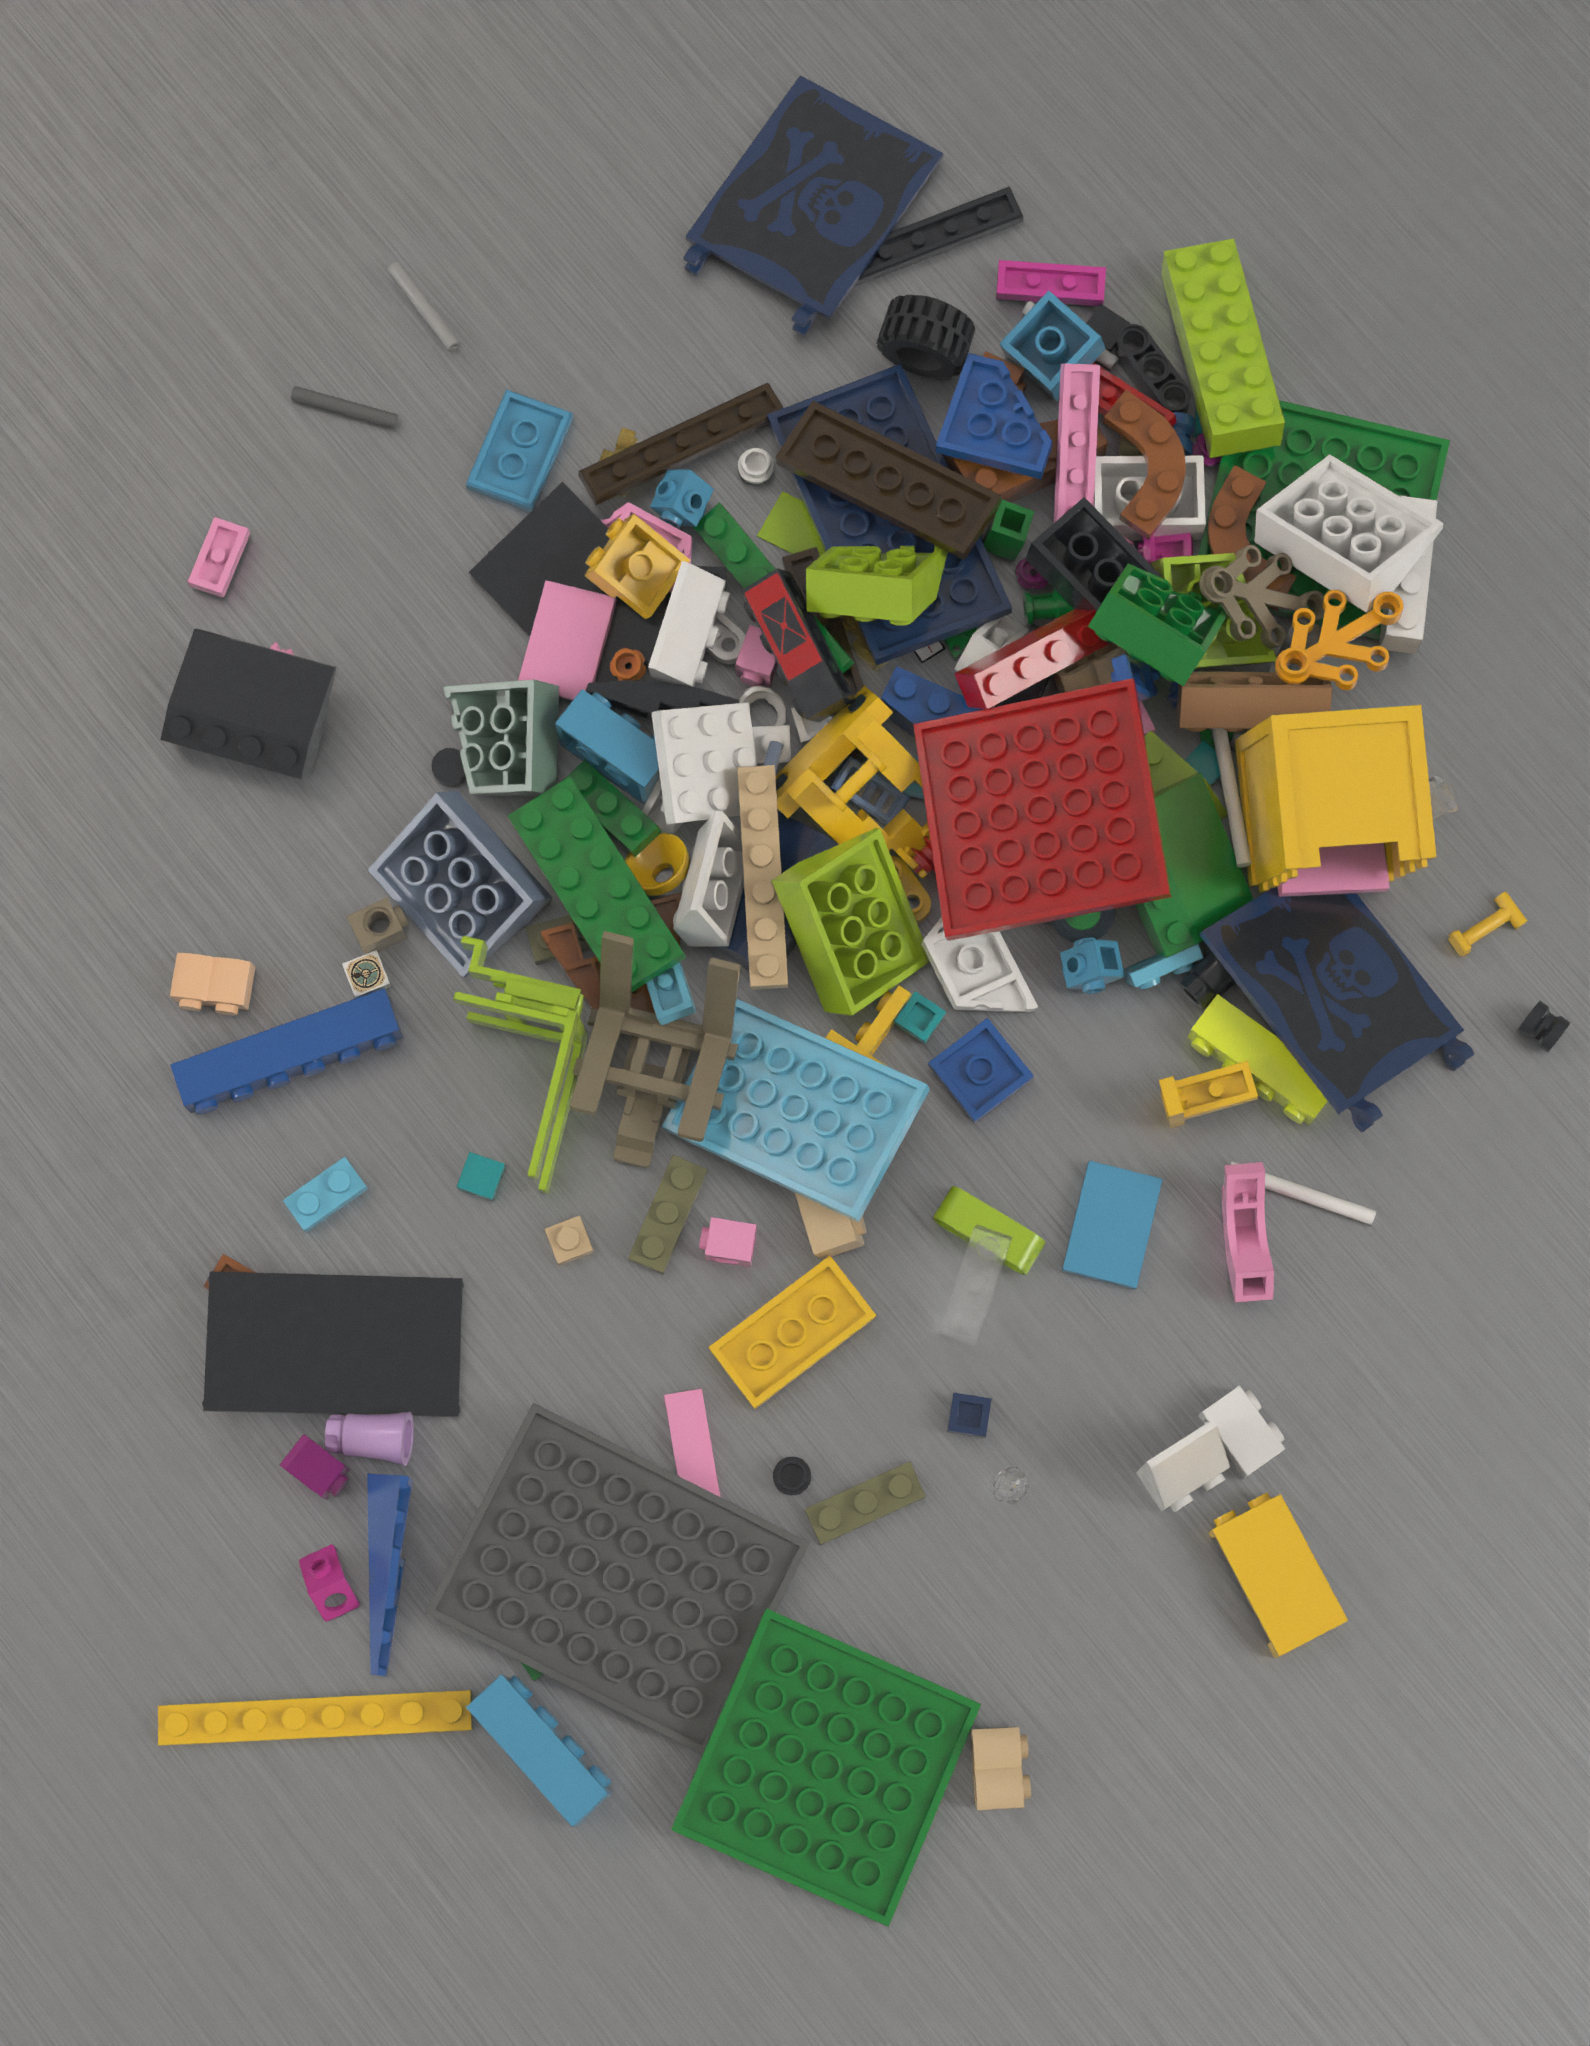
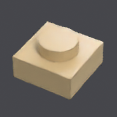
M580 1215L545 1228L558 1266L594 1253Z

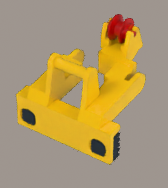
M864 686L854 696L856 701L841 709L775 776L777 808L789 818L801 806L838 844L879 828L888 850L892 848L924 879L931 870L935 872L928 822L922 827L902 809L882 829L863 809L855 814L846 805L878 771L901 793L914 780L923 789L919 763L882 726L893 712L878 696ZM857 748L868 760L834 793L823 781Z

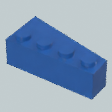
M896 666L881 696V700L893 712L889 719L913 738H915L913 724L983 710L968 707L962 695Z

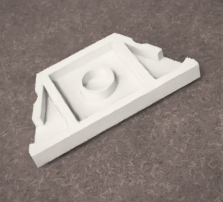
M941 917L922 941L921 945L954 1010L1030 1013L1038 1008L1000 931L947 941Z

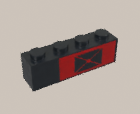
M777 568L741 591L746 600L744 603L745 611L752 621L757 622L762 632L760 640L767 652L774 655L779 665L776 667L777 674L781 681L790 687L795 697L792 700L794 708L802 718L821 722L856 701L812 612L807 611V603L791 572Z

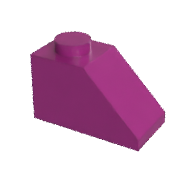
M305 1434L300 1437L279 1464V1466L325 1500L330 1495L336 1497L349 1481L346 1474L350 1469Z

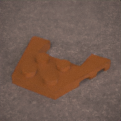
M681 892L650 900L680 946L681 937L673 929V918L679 907L682 896ZM573 922L541 931L540 935L543 942L574 986L581 989L580 994L584 995V1000L590 1009L598 1010L601 963L596 956L584 959ZM647 984L631 993L630 1006L632 1008L656 1014Z

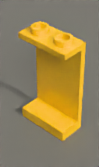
M1267 1492L1248 1502L1251 1510L1239 1516L1232 1510L1213 1520L1216 1528L1208 1533L1211 1539L1216 1538L1270 1640V1643L1267 1645L1273 1657L1277 1658L1347 1622L1348 1619L1282 1495L1280 1494L1271 1499Z

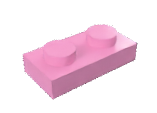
M214 517L188 579L189 586L224 598L250 536L249 529Z

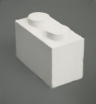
M1239 1385L1202 1411L1198 1417L1204 1425L1214 1420L1228 1459L1244 1479L1284 1451L1285 1448L1281 1442L1285 1438L1272 1421L1267 1424L1258 1412L1262 1409V1406L1255 1395L1249 1389L1244 1392Z

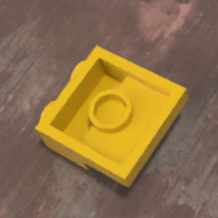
M633 514L624 520L617 518L605 534L610 540L603 549L598 546L589 555L585 564L590 568L584 576L611 598L618 596L643 618L647 619L652 616L676 582L682 561L689 563L690 559L637 515Z

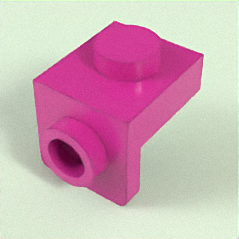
M1191 533L1156 537L1152 535L1149 540L1143 537V542L1138 543V552L1150 565L1151 562L1165 557L1193 556V537Z

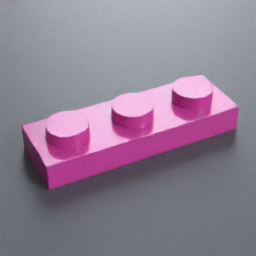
M999 260L996 299L1038 302L1049 290L1064 304L1099 306L1101 303L1103 305L1106 267Z

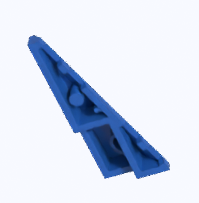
M367 1474L371 1675L387 1677L405 1565V1560L401 1558L413 1484V1479L409 1476Z

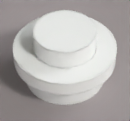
M752 448L740 456L738 471L746 482L760 484L772 476L774 461L767 451L760 448Z

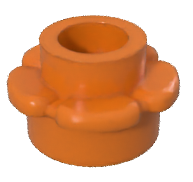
M620 649L615 653L610 663V671L613 676L618 677V681L640 680L646 672V666L643 663L645 658L636 649ZM627 663L632 664V667L630 669L625 668V665Z

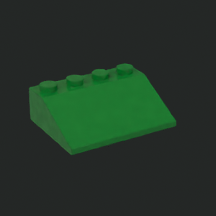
M1201 772L1154 793L1171 898L1135 904L1155 953L1166 958L1204 941L1199 935L1203 930L1254 900L1241 868L1237 867L1235 853Z

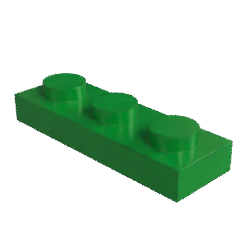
M585 759L563 779L565 780L571 776L605 831L632 856L636 857L662 833L657 824Z

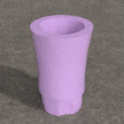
M348 1413L346 1416L330 1415L325 1429L326 1451L343 1453L345 1456L385 1460L406 1466L410 1460L413 1445L414 1424L412 1413Z

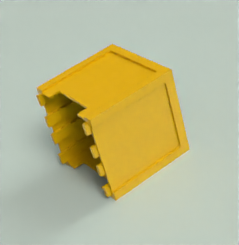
M1421 705L1271 715L1235 739L1241 807L1252 862L1250 866H1247L1249 887L1258 886L1259 893L1266 892L1269 888H1275L1279 884L1287 882V878L1294 879L1298 877L1297 869L1321 867L1319 848L1384 843L1389 883L1394 881V875L1395 878H1402L1406 874L1416 872L1415 865L1417 869H1423L1428 867L1427 860L1437 858Z

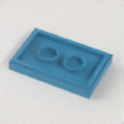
M506 389L466 482L467 489L531 512L537 506L573 421V413Z
M1089 1160L1062 1272L1136 1290L1163 1179Z

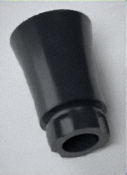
M1211 949L1190 969L1191 973L1179 983L1184 993L1201 1009L1206 1008L1217 994L1222 996L1236 984L1235 980Z

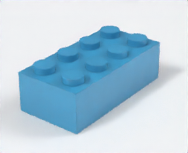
M501 1674L466 1708L572 1827H578L613 1794L607 1788L612 1781L597 1765L588 1767L581 1759L586 1753L571 1735H566L563 1738L555 1730V1727L559 1724L557 1719L545 1706L540 1705L536 1708L530 1702L529 1698L533 1693L519 1677L514 1675L510 1679Z

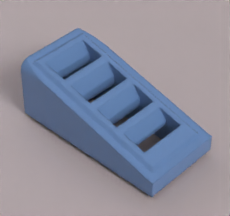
M851 756L845 758L827 786L836 793L844 784L850 772L854 774L863 764ZM875 774L868 781L869 784L861 797L855 794L847 803L858 810L863 809L870 817L886 826L904 809L911 797L904 792L901 793L893 784ZM876 788L881 789L882 792L874 805L868 803ZM889 795H891L895 800L885 814L880 810Z

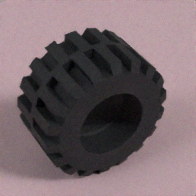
M922 295L897 296L889 303L876 344H878V350L886 359L895 365L901 364L902 368L906 371L925 377L951 378L962 372L975 333V326L965 313L939 299Z

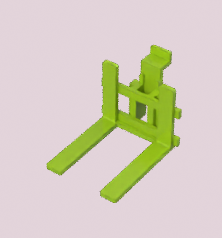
M463 936L460 942L463 948L473 951L468 969L472 978L492 982L494 987L505 990L504 993L497 992L495 1000L461 992H455L453 1000L457 1004L504 1014L507 1018L505 1020L468 1011L467 1021L472 1024L560 1044L528 1170V1177L538 1181L571 1048L574 1047L538 1187L541 1193L548 1194L570 1110L571 1099L578 1075L573 1074L576 1059L583 1058L588 1034L580 1019L584 995L580 994L581 989L483 967L488 950L486 942L481 939ZM526 1020L560 1027L562 1033L527 1025Z

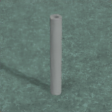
M398 261L393 262L387 268V271L449 351L455 350L460 345V341Z

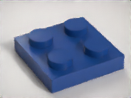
M988 1018L928 1062L929 1068L974 1124L1034 1078L1031 1071Z

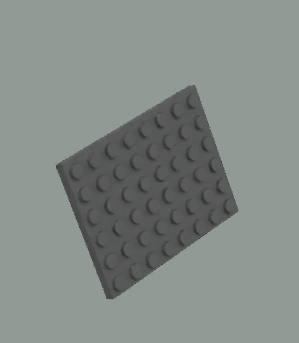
M532 1403L425 1613L703 1754L765 1608L776 1612L810 1542Z

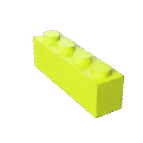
M1218 994L1187 1036V1038L1192 1040L1191 1046L1197 1052L1206 1057L1214 1056L1223 1063L1222 1068L1248 1061L1258 1096L1269 1102L1272 1099L1284 1107V1114L1296 1123L1302 1124L1304 1121L1310 1126L1328 1101L1277 1036Z

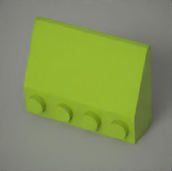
M879 828L870 830L800 861L771 880L825 1012L853 1016L930 962L921 945L923 937Z

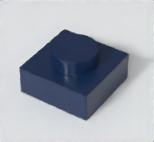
M953 1392L947 1432L986 1438L992 1398Z

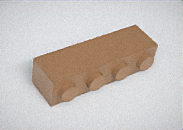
M1193 672L1184 687L1178 683L1176 713L1179 728H1186L1194 732L1204 731L1207 728H1223L1229 732H1239L1243 729H1252L1271 715L1331 711L1333 688L1331 681L1309 677L1306 681L1299 684H1289L1281 680L1276 672Z

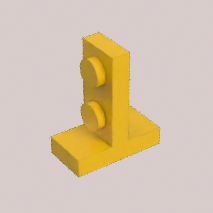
M900 985L893 994L887 991L876 1006V1010L880 1013L871 1024L866 1021L856 1034L854 1040L859 1042L857 1045L832 1029L825 1039L883 1064L874 1058L873 1054L894 1026L895 1019L911 998V993Z
M1248 1061L1176 1081L1174 1076L1159 1080L1160 1094L1170 1128L1185 1125V1119L1258 1100Z

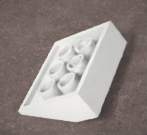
M1328 455L1257 509L1255 543L1274 555L1279 553L1287 554L1292 561L1293 567L1330 590L1342 591L1347 601L1368 613L1372 610L1373 602L1377 595L1387 591L1393 592L1441 532L1443 523L1335 457Z

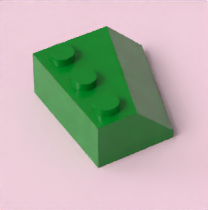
M1127 564L1088 627L1093 629L1102 640L1115 643L1126 650L1128 655L1134 660L1147 663L1158 670L1160 675L1166 680L1177 682L1184 687L1212 643L1227 614L1221 604H1219L1217 609L1210 606L1205 607L1201 603L1202 595L1189 591L1188 594H1180L1173 590L1167 580Z

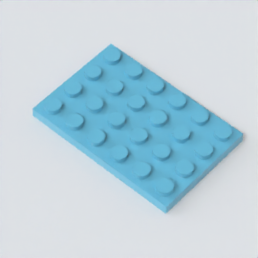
M737 999L731 1043L738 1044L734 1061L728 1059L725 1061L717 1093L724 1094L720 1111L712 1109L704 1140L698 1142L678 1136V1128L686 1103L678 1100L676 1108H671L661 1127L676 1137L859 1222L930 1088L919 1080ZM696 1065L692 1070L689 1078L687 1079L685 1085H691Z

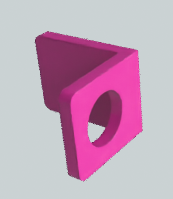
M333 1544L299 1560L308 1595L324 1621L328 1622L359 1607L358 1598L345 1578L337 1550ZM341 1593L346 1596L345 1601L337 1607H328L324 1604L325 1600L332 1594Z

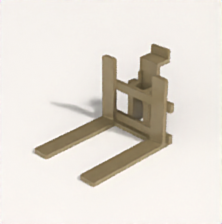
M605 931L601 940L599 1009H591L588 1025L593 1026L584 1059L577 1058L573 1069V1074L578 1075L570 1108L573 1111L595 1115L605 1082L618 1085L617 1095L627 1097L617 1132L613 1159L648 1168L654 1153L655 1139L664 1107L675 1109L678 1100L686 1102L678 1128V1136L698 1142L704 1140L712 1109L719 1111L721 1109L724 1094L717 1093L726 1059L734 1061L738 1044L731 1043L740 965L710 958L702 1025L678 1019L661 1026L656 1014L634 1009L630 1006L634 939ZM620 1033L632 1036L623 1069L610 1066ZM652 1041L671 1045L665 1068L646 1063ZM691 1051L700 1052L691 1085L682 1084Z

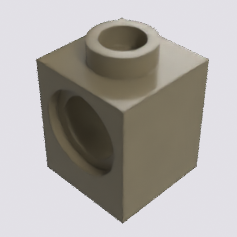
M387 897L346 916L365 954L375 950L380 952L407 939L402 928L409 924L400 905L392 908ZM387 919L390 921L387 930L382 933L371 931L372 924L376 920Z

